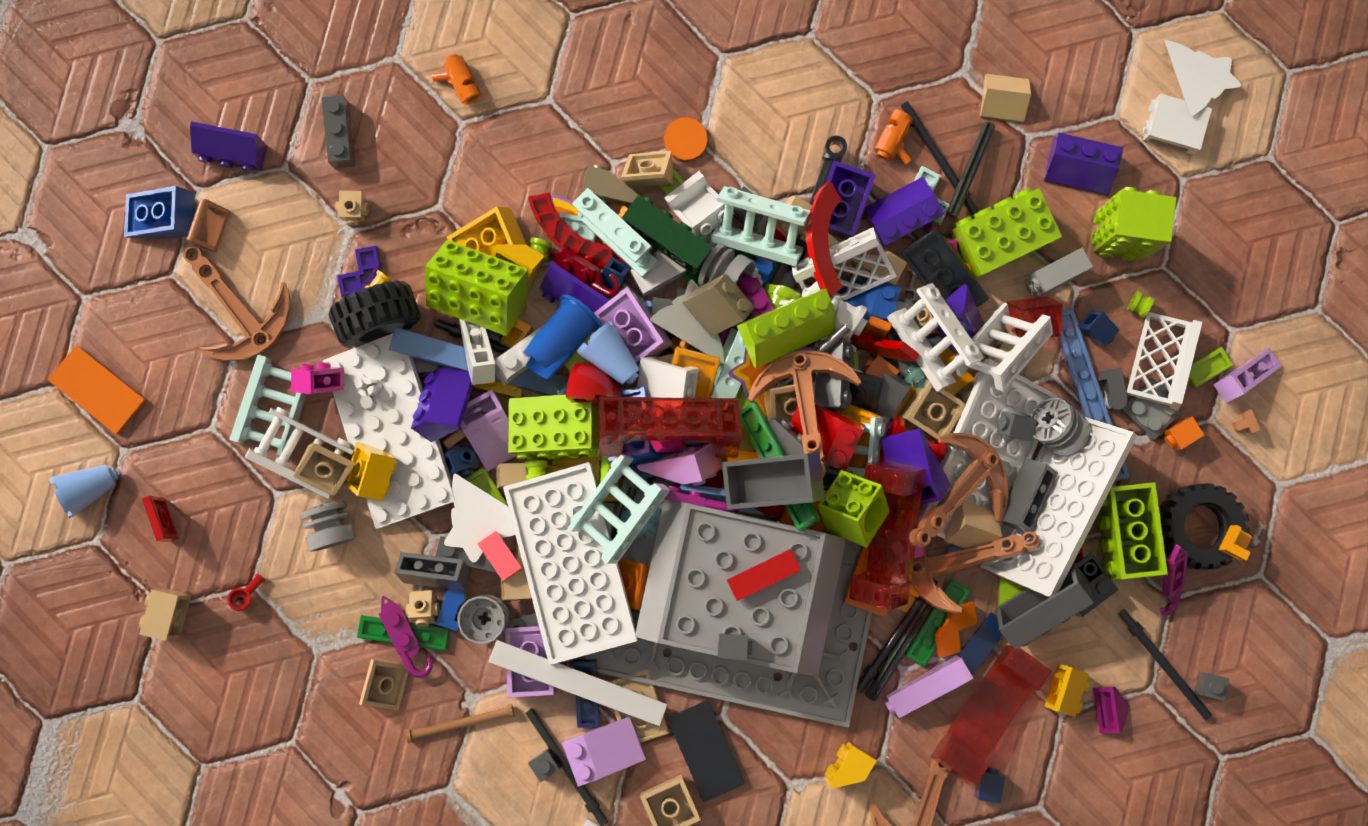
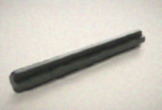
M985 122L981 128L947 209L946 215L948 217L956 219L961 211L995 129L993 123Z
M924 602L883 664L879 674L865 693V696L875 702L933 611V607L928 603Z

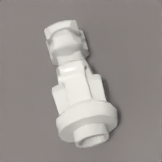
M815 282L811 287L805 288L802 292V297L820 290L818 283ZM836 295L831 300L835 309V331L845 324L850 331L841 339L850 340L853 334L859 336L868 321L864 319V316L868 309L863 305L854 307L848 302L842 301L841 297Z

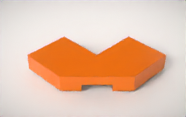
M970 601L958 605L963 608L962 614L948 612V618L935 633L937 655L943 658L961 652L958 631L977 625L975 603Z

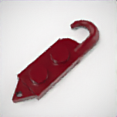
M564 249L549 253L556 265L603 296L614 298L619 294L620 283L613 274H609L614 283V289L611 290L603 285V275L600 268L572 251Z

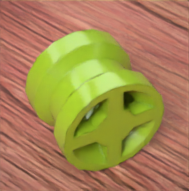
M531 237L530 248L543 254V261H547V252L551 249L552 243L540 238Z
M1137 290L1131 298L1127 310L1135 311L1140 317L1144 318L1151 309L1154 298L1151 296L1146 297L1141 291Z
M533 460L525 462V467L528 469L526 480L546 475L548 461Z

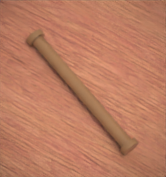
M508 704L506 708L417 730L411 731V729L405 730L406 740L408 743H412L414 739L507 716L513 718L515 717L512 704Z

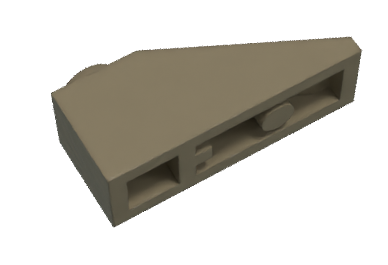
M601 165L587 166L582 193L589 188L599 199H603L605 202L630 207L638 195L610 171L606 170V167Z

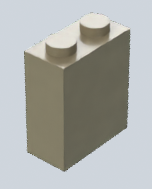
M727 273L694 289L683 302L710 336L743 322L755 308Z

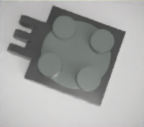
M1152 377L1148 379L1151 386H1154L1158 383ZM1144 384L1138 391L1142 392L1148 389V387ZM1164 384L1154 389L1158 396L1168 399L1169 391ZM1132 396L1127 401L1126 406L1120 409V411L1151 440H1155L1185 408L1181 405L1177 411L1169 409L1170 406Z

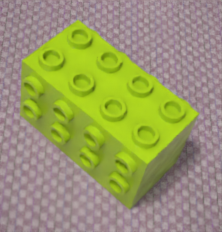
M1031 187L1014 195V200L1009 197L993 205L994 210L990 206L974 214L975 219L972 220L971 216L954 224L955 228L949 232L952 238L957 241V249L963 261L971 267L972 275L975 278L1062 237L1040 188L1032 191Z
M1133 187L1121 189L1094 214L1093 222L1096 224V232H1093L1091 237V245L1094 246L1093 252L1100 253L1099 256L1101 257L1122 256L1121 259L1133 261L1135 258L1147 259L1171 243L1177 197L1160 195L1159 191L1153 190L1146 191V193L1138 192Z
M446 240L425 266L426 306L505 336H507L527 308V268Z
M566 395L509 399L508 453L517 455L518 459H527V461L541 460V458L561 460V456H568V459H581V455H588L589 458H602V451L608 450L604 409H600L595 403H572L566 398Z
M1155 482L1111 487L1096 520L1098 530H1101L1102 539L1099 541L1100 550L1102 553L1104 552L1105 558L1102 568L1110 579L1167 575L1164 539Z

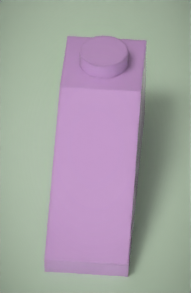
M1268 348L1213 385L1225 403L1248 392L1279 369L1281 364L1271 349Z

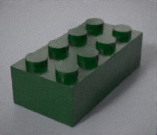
M637 195L622 216V220L648 244L697 277L706 258L712 251L711 241L703 235L698 237L691 232L692 228L684 222L677 223L673 220L674 216L665 209L660 211L654 207L655 203L648 197L644 196V198H641Z

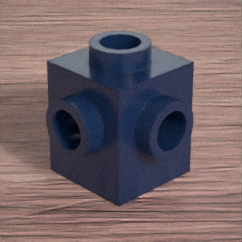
M462 444L453 446L444 454L451 478H453V474H457L462 478L469 477L474 474L473 471L479 466V458L472 445L463 447Z

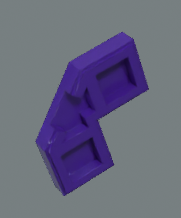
M377 245L355 250L359 271L337 275L342 298L349 296L353 292L360 291L366 285H370L377 276L376 272L382 269Z

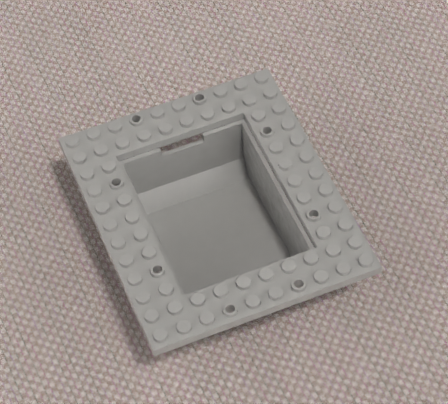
M625 476L622 491L627 494L629 486L633 487V485ZM658 476L652 480L654 483L664 484L666 487H675L676 483ZM640 488L637 490L634 502L637 504L645 497V492ZM663 500L621 557L650 565L641 609L635 610L630 608L636 629L635 637H638L639 641L585 655V659H597V673L849 728L872 613L842 601L862 545L832 533H823L809 529L799 532L795 526L781 524L779 519L772 516H750L748 514L730 513L689 503ZM620 501L616 514L617 517L619 516L621 507L623 505ZM888 504L890 512L887 516H890L893 513L894 505ZM631 511L629 512V515H628V517H627V520H628V519L630 518V516H631ZM789 549L792 550L801 571L736 601L727 579ZM719 633L748 635V641H753L752 655H747V660L718 658ZM851 642H855L857 648L853 651L849 649ZM665 648H669L672 651V654L668 657L663 655ZM648 669L651 679H647L646 675L637 677L630 674ZM776 672H779L782 675L781 679L778 681L774 680L773 675Z

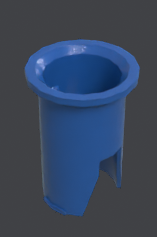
M566 294L560 297V307L537 332L523 352L530 356L526 366L536 375L546 380H549L570 359L592 332H596L602 327L600 320L589 307L578 299Z

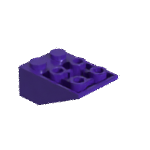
M921 428L880 439L892 490L903 509L943 500L951 483Z

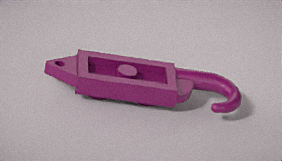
M742 272L737 287L755 307L750 313L752 319L773 310L774 308L758 277L753 278Z
M668 486L670 492L664 498V500L689 503L730 513H737L739 509L727 510L726 502L703 498L704 493L690 490V495L681 493V488Z
M1178 544L1175 545L1172 554L1166 558L1168 574L1164 575L1162 579V593L1166 598L1171 599V602L1166 610L1163 607L1160 608L1162 616H1168L1177 609L1185 583L1189 553L1185 552Z
M382 596L381 613L378 615L406 670L416 678L427 676L433 668L432 658H427L428 665L426 669H416L411 658L419 652L420 643L401 604H396L389 598Z

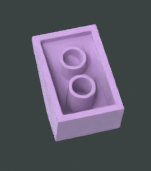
M626 287L594 312L602 326L610 321L615 325L637 366H639L641 358L648 356L657 357L673 344L663 328L650 321L652 314L629 287Z
M715 441L704 443L698 447L689 446L682 451L661 452L662 458L642 462L637 465L640 471L680 484L692 483L693 486L704 484L706 482L705 479L717 475L716 472L722 469V460Z
M539 626L505 628L506 644L548 659ZM507 669L508 697L556 694L555 687Z
M631 716L571 737L562 743L578 787L646 760Z

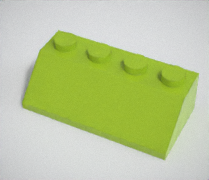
M826 288L814 291L737 325L754 368L835 332V309Z

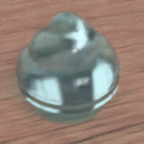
M918 365L909 367L904 373L905 382L909 386L924 388L927 376Z

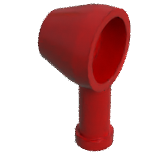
M257 573L255 578L244 589L236 588L232 590L227 598L230 608L235 611L246 610L251 603L250 595L266 580ZM244 600L245 602L243 605H237V601Z

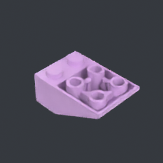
M490 390L468 402L461 428L487 472L496 468L498 464L505 463L516 457L517 455L508 453L509 417L496 393Z

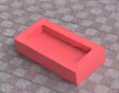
M497 531L477 543L503 582L523 569Z

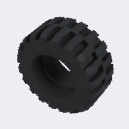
M389 281L363 288L360 291L351 293L347 297L341 298L329 310V317L337 339L345 348H357L394 333L395 327L403 330L410 329L418 323L421 316L411 286L404 281Z
M1210 483L1184 486L1179 488L1178 491L1172 492L1168 495V500L1163 501L1160 505L1162 509L1160 512L1164 547L1166 548L1164 549L1167 556L1171 555L1175 545L1178 544L1185 552L1189 553L1187 568L1218 569L1221 566H1227L1232 563L1233 557L1219 551V548L1231 525H1238L1242 527V531L1250 534V527H1246L1245 521H1249L1248 514H1243L1242 512L1245 509L1243 503L1235 501L1237 496L1233 492L1227 493L1226 488L1214 486V484ZM1199 505L1210 508L1219 521L1218 538L1213 545L1207 548H1199L1193 545L1187 538L1184 529L1186 515L1193 507Z

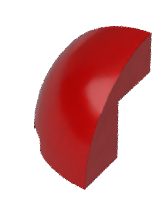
M576 363L573 366L566 389V398L572 403H595L600 409H623L621 391L611 376L595 365L588 363Z

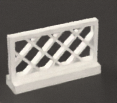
M874 227L829 248L833 266L839 269L837 272L838 278H840L842 271L854 273L850 282L839 279L841 284L848 288L843 294L835 293L832 296L833 298L838 295L844 301L897 277ZM877 247L879 251L877 259L866 257L868 250ZM808 257L799 261L796 266H792L793 277L799 283L802 290L811 287L805 284V279L809 277L815 278L813 272L816 271L813 261ZM851 258L859 260L856 269L845 266L846 261ZM863 261L874 264L871 273L860 270ZM878 265L887 267L889 273L882 276L875 274ZM857 275L868 277L867 282L863 285L854 283Z
M1148 312L1143 325L1126 395L1170 406L1169 409L1178 411L1183 402L1202 322L1196 320L1188 322ZM1150 319L1159 321L1163 328L1153 332L1149 326ZM1180 326L1184 327L1185 331L1182 336L1176 338L1170 328ZM1166 331L1172 341L1162 346L1156 336ZM1152 338L1158 348L1148 353L1144 347V342ZM1175 344L1179 350V355L1170 358L1165 348ZM1161 351L1167 361L1157 366L1151 356ZM1147 358L1153 368L1143 373L1138 365L1139 362ZM1170 364L1174 375L1166 379L1160 368ZM1156 371L1162 381L1151 386L1146 376ZM1140 379L1148 387V389L1142 392L1132 389L1134 382ZM1164 384L1169 391L1168 399L1158 396L1154 389Z

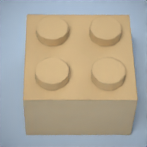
M922 379L899 417L903 418L905 422L914 428H921L925 435L934 441H938L939 437L950 434L966 404L944 389L937 392L929 380Z
M151 589V592L147 594L145 599V606H147L145 615L139 621V628L141 629L139 635L164 641L180 639L192 595L169 589Z
M682 774L640 793V798L653 826H689L701 820L700 813Z

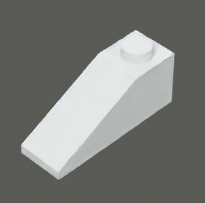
M459 319L472 385L495 382V361L486 329Z

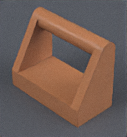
M201 198L186 240L197 247L217 252L231 211Z

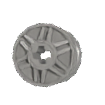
M718 244L706 258L699 274L698 284L702 286L727 273L732 281L738 285L742 272L751 277L753 276L755 262L742 254L735 257L734 250L727 249L723 244Z
M1049 398L1041 402L1030 416V418L1037 420L1033 437L1059 456H1070L1077 453L1085 446L1089 439L1091 430L1089 421L1063 399Z
M345 501L319 504L299 514L302 521L311 519V522L303 524L302 528L314 529V533L305 537L309 552L331 548L356 539L352 524L341 525V520L350 516L349 512L338 514V511L347 508Z
M481 594L467 600L461 606L458 613V627L461 634L468 641L475 644H487L501 637L511 621V611L508 604L495 594ZM488 612V617H491V620L485 622V618H482V615Z

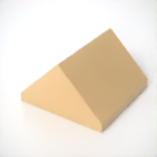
M985 74L980 117L1023 123L1031 97L1029 79Z
M672 151L629 154L621 176L622 181L630 188L673 185Z
M813 382V391H814V400H815V383ZM788 385L770 388L764 397L769 423L773 418H785L791 422L798 405L795 386Z
M312 443L308 445L293 477L335 496L355 463Z
M965 500L953 512L944 541L965 549L990 544L994 540L1002 538L1000 524L995 521L993 510Z
M378 657L371 659L359 704L399 710L409 674L404 664Z

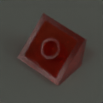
M1047 296L1006 302L1010 317L1034 323L1042 314L1049 316L1053 330L1050 338L1061 335L1062 303ZM1015 328L1016 334L1020 338L1028 332Z

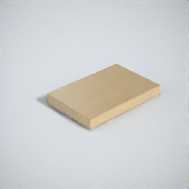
M648 669L630 674L637 677L646 675L647 679H651ZM624 678L607 681L659 701L654 685ZM614 710L617 721L630 716ZM664 715L660 726L631 716L640 743L669 734Z

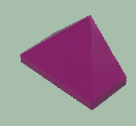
M1116 687L1093 688L1099 732L1122 733L1130 705Z

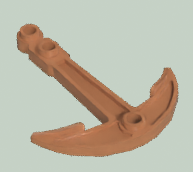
M196 246L187 247L183 253L184 259L192 264L194 272L207 287L211 288L245 334V337L235 344L226 343L215 347H200L199 351L215 359L237 361L252 358L268 350L276 343L287 324L290 312V295L286 282L281 283L278 296L270 308L273 313L261 324L222 280V275L211 261L204 257L202 250ZM194 253H198L196 260L192 259ZM210 269L212 274L206 277L205 272ZM261 337L266 338L264 344L259 343Z
M811 350L788 353L772 361L757 376L750 390L748 401L753 402L761 394L770 388H774L777 385L776 381L792 377L803 429L804 453L820 452L822 477H824L826 469L823 463L824 455L821 436L817 428L812 374L829 373L831 378L846 380L857 386L861 384V381L849 365L828 353ZM797 359H804L802 363L796 362ZM811 443L817 445L814 449L808 448Z
M950 433L938 438L939 443L948 444L958 451H965L972 458V463L946 493L943 500L937 506L932 507L919 522L918 528L911 531L909 540L914 547H926L930 543L931 537L937 535L949 521V517L985 478L991 487L987 493L992 503L995 521H1002L1008 502V477L997 451L979 436L967 433Z
M1028 531L1022 536L1013 535L994 540L990 544L928 557L927 547H931V537L930 543L923 550L924 556L906 561L907 573L911 584L923 600L942 611L962 614L963 608L949 599L940 587L936 588L933 581L935 577L995 559L1003 560L1022 555L1024 551H1036L1040 546V540L1035 532ZM1027 538H1034L1030 542L1026 541ZM1007 543L1011 544L1008 548L1003 547ZM922 567L920 571H914L915 568Z
M946 731L939 735V746L934 750L928 770L929 777L911 826H932L944 779L948 776L954 754L952 750L958 743L956 735L952 732ZM947 737L952 738L953 742L951 745L945 744ZM940 759L946 761L944 767H939L938 761ZM874 801L869 802L873 826H892L880 813Z

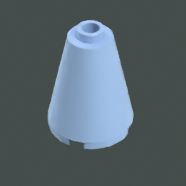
M611 321L593 333L587 342L588 345L583 343L577 351L580 356L622 385L626 382L630 385L639 377L637 372L640 369Z
M107 465L49 478L51 485H55L56 490L53 491L64 512H68L69 518L76 516L116 485L115 480L119 479L114 468H108Z

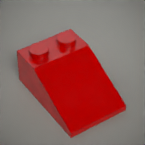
M815 404L817 428L821 436L823 454L826 456L825 460L830 466L846 471L864 431L865 424ZM797 405L791 423L794 425L793 429L798 434H803ZM815 443L809 444L813 449L817 446Z

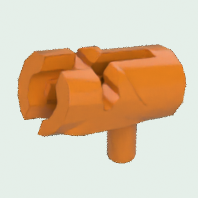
M457 54L448 56L444 63L446 71L432 73L434 82L447 80L450 84H453V91L464 105L472 104L482 97L479 87L473 84L475 83V78H473L463 56H458Z
M895 109L888 120L890 125L884 127L876 144L875 151L877 152V157L888 161L889 159H894L895 155H897L905 165L912 160L903 149V139L908 136L913 120L909 114L899 109Z

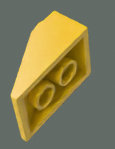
M499 206L447 236L449 241L488 255L492 254L495 245H527L512 209Z

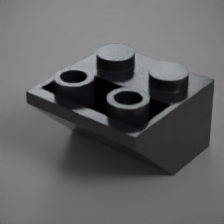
M1092 553L1076 563L1089 580L1094 603L1087 610L1075 614L1080 617L1086 615L1118 591L1116 585Z

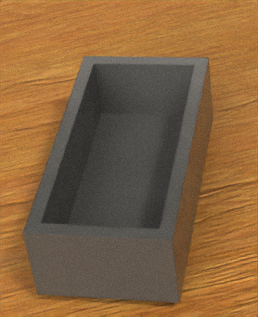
M820 452L722 462L727 510L825 500Z
M1073 562L1059 592L1050 598L1027 588L996 607L999 631L1015 650L1021 646H1027L1036 637L1047 634L1053 627L1067 622L1073 615L1087 610L1094 603L1089 580Z

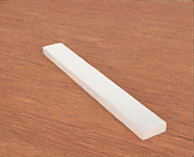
M496 640L488 661L494 665L660 726L667 707L665 703L562 664L555 663L549 665L546 658Z

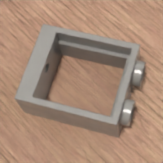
M1082 247L1035 271L1026 279V288L1037 299L1082 276L1093 268V265Z

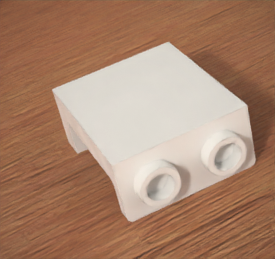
M1160 94L1155 100L1152 99L1149 105L1148 112L1151 113L1150 118L1146 120L1142 130L1145 133L1144 140L1155 139L1186 148L1185 153L1195 155L1201 150L1212 108L1205 106L1201 111L1191 116L1185 100Z
M699 171L664 197L670 210L681 222L692 228L691 232L698 237L700 235H708L713 229L723 223L725 204L717 202L718 194L708 185L706 179Z
M656 356L641 358L638 366L640 370L638 371L639 377L636 388L646 387L651 407L662 409L668 403L673 408L671 412L673 414L681 416L692 413L699 368L693 366L683 368L658 361Z

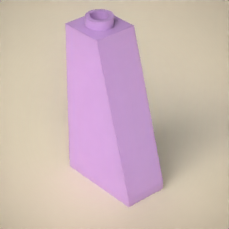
M955 655L886 695L888 702L885 704L891 715L896 713L901 718L972 680L973 677L962 658Z

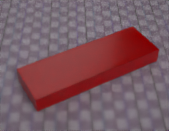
M789 549L727 579V582L736 601H739L801 571L792 550Z

